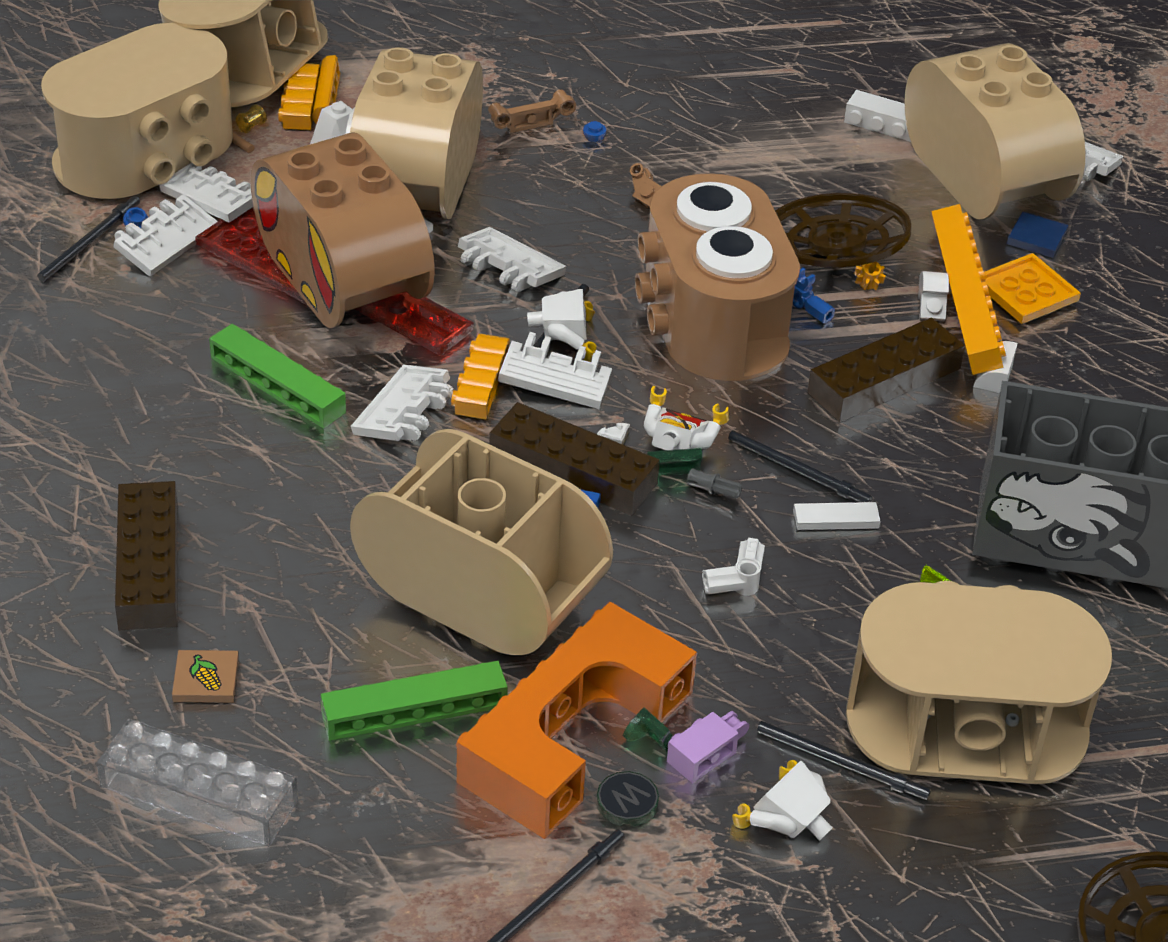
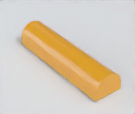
M336 55L326 56L321 61L312 112V119L316 124L321 110L336 103L340 80V68Z

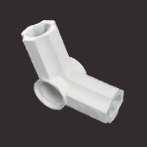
M748 538L740 543L736 566L703 570L702 578L705 593L714 594L736 591L744 596L755 594L759 589L765 545L761 544L758 539Z

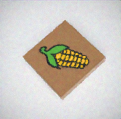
M178 650L172 691L173 702L234 703L239 652Z

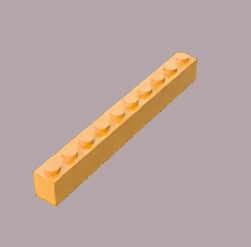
M960 204L931 211L972 374L975 375L1003 368L1001 357L1006 356L1005 348L967 212L962 213Z

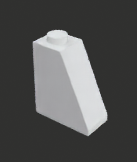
M342 101L323 108L310 144L344 135L352 109Z

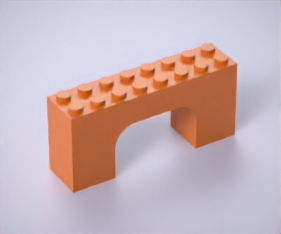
M609 602L601 610L595 611L591 619L584 626H579L570 639L565 643L559 644L555 652L546 661L542 660L533 673L527 678L521 679L508 696L505 695L499 700L496 707L488 714H483L472 729L461 734L456 743L457 783L545 839L583 802L586 760L551 738L583 708L597 702H611L621 705L658 727L693 693L697 652L616 604Z

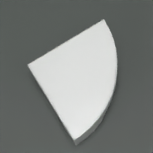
M616 423L614 427L602 428L597 434L624 444L630 431V424Z

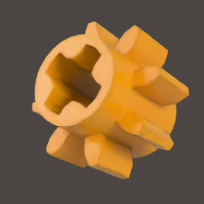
M877 261L856 266L854 274L857 278L855 283L859 284L864 290H877L879 283H884L886 275L883 274L885 267L881 266Z

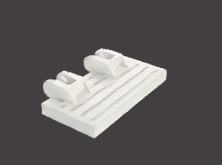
M1085 142L1086 159L1083 180H1091L1095 177L1096 173L1104 176L1108 175L1121 165L1124 156Z
M190 163L174 173L168 182L160 184L161 192L176 199L184 194L205 212L227 222H231L253 207L251 184L244 181L236 186L234 178L227 176L226 172H218L212 166L202 170V166Z
M183 194L176 199L175 205L165 199L160 202V209L157 207L151 208L149 211L150 217L142 222L141 228L134 223H129L125 227L127 233L121 230L117 231L114 234V248L151 277L218 230L219 222Z
M491 227L459 238L458 247L464 250V253L461 255V262L463 264L473 263L472 267L477 271L485 270L492 267V265L503 270L499 278L500 283L503 285L511 284L512 289L517 292L530 286H540L565 275L567 266Z
M530 332L523 352L521 351L522 343L511 342L499 372V382L596 409L600 408L612 372V368L601 366L599 373L596 372L601 351L596 350L593 353L592 362L583 360L586 354V347L580 346L574 365H571L573 357L551 352L549 359L546 358L551 343L550 337L546 336L541 348L533 346L536 340V333Z
M403 365L351 425L353 435L395 441L400 439L418 440L421 431L426 430L429 426L428 419L421 415L425 408L442 409L446 406V401L452 398L454 388L447 384L450 379L448 370Z

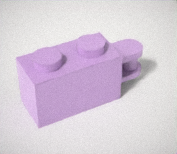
M730 711L721 718L714 712H711L703 719H697L690 728L681 734L677 733L670 739L667 762L693 784L736 753L738 739L747 733L749 724L746 721L741 722L737 719L738 715L734 711Z

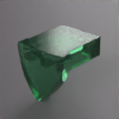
M645 707L642 708L630 721L622 736L630 742L648 734L668 752V743L673 737L670 730Z

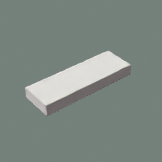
M876 502L794 504L793 509L797 530L879 528L881 522Z

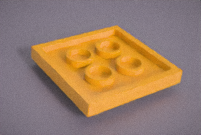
M1034 253L984 272L990 297L1021 324L1080 300L1081 293Z

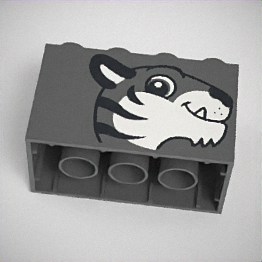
M1002 380L981 479L972 555L988 557L990 560L998 563L1012 561L1041 566L1056 573L1070 571L1099 576L1109 582L1128 581L1157 586L1161 590L1168 592V407Z

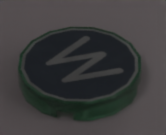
M631 771L616 772L607 776L599 785L597 791L598 810L606 820L615 825L622 826L623 823L631 824V827L642 825L650 821L658 809V789L651 779L640 773Z

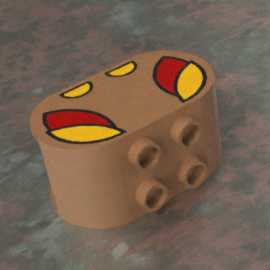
M355 132L347 133L257 160L253 164L251 170L252 202L265 246L276 265L326 327L334 328L339 326L345 311L405 291L416 299L424 298L430 294L434 283V256L423 215L411 192L360 134Z

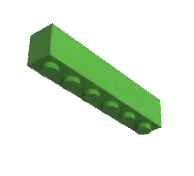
M230 324L209 338L211 359L323 429L346 413L345 392L307 370L301 364L289 359L283 353L271 348L265 342L258 340L247 331L240 329L234 324Z
M493 661L321 693V713L328 739L331 741L489 711L497 706V703L503 696L507 695L508 686L499 661Z

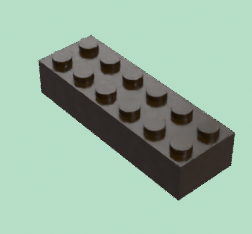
M931 317L810 369L807 393L840 423L961 369L965 345Z
M519 402L508 411L489 433L490 445L572 483L580 490L600 493V503L631 516L658 484L660 459Z
M175 481L118 484L115 611L118 631L178 627V501Z

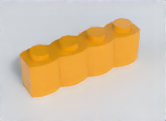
M305 63L284 83V95L281 96V108H279L278 114L279 122H283V129H312V112L320 64Z
M479 333L476 341H471L470 357L466 356L464 360V374L460 373L458 377V391L454 390L452 393L451 406H455L456 415L480 419L488 418L497 387L500 383L498 376L509 349L510 338Z

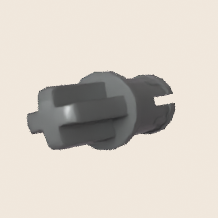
M692 468L687 477V485L707 490L712 495L718 493L737 499L742 492L740 483L721 478L717 473L712 475Z

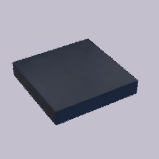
M1022 212L1008 237L1007 244L1054 258L1069 225Z

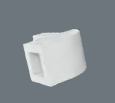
M928 271L920 273L918 299L920 300L919 320H926L931 317L936 321L946 320L947 294L949 292L948 273Z

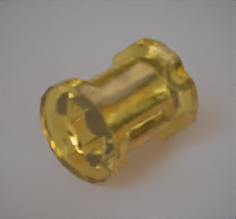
M254 104L250 107L249 111L238 114L235 119L240 130L244 133H249L254 126L264 124L267 121V116L261 106Z

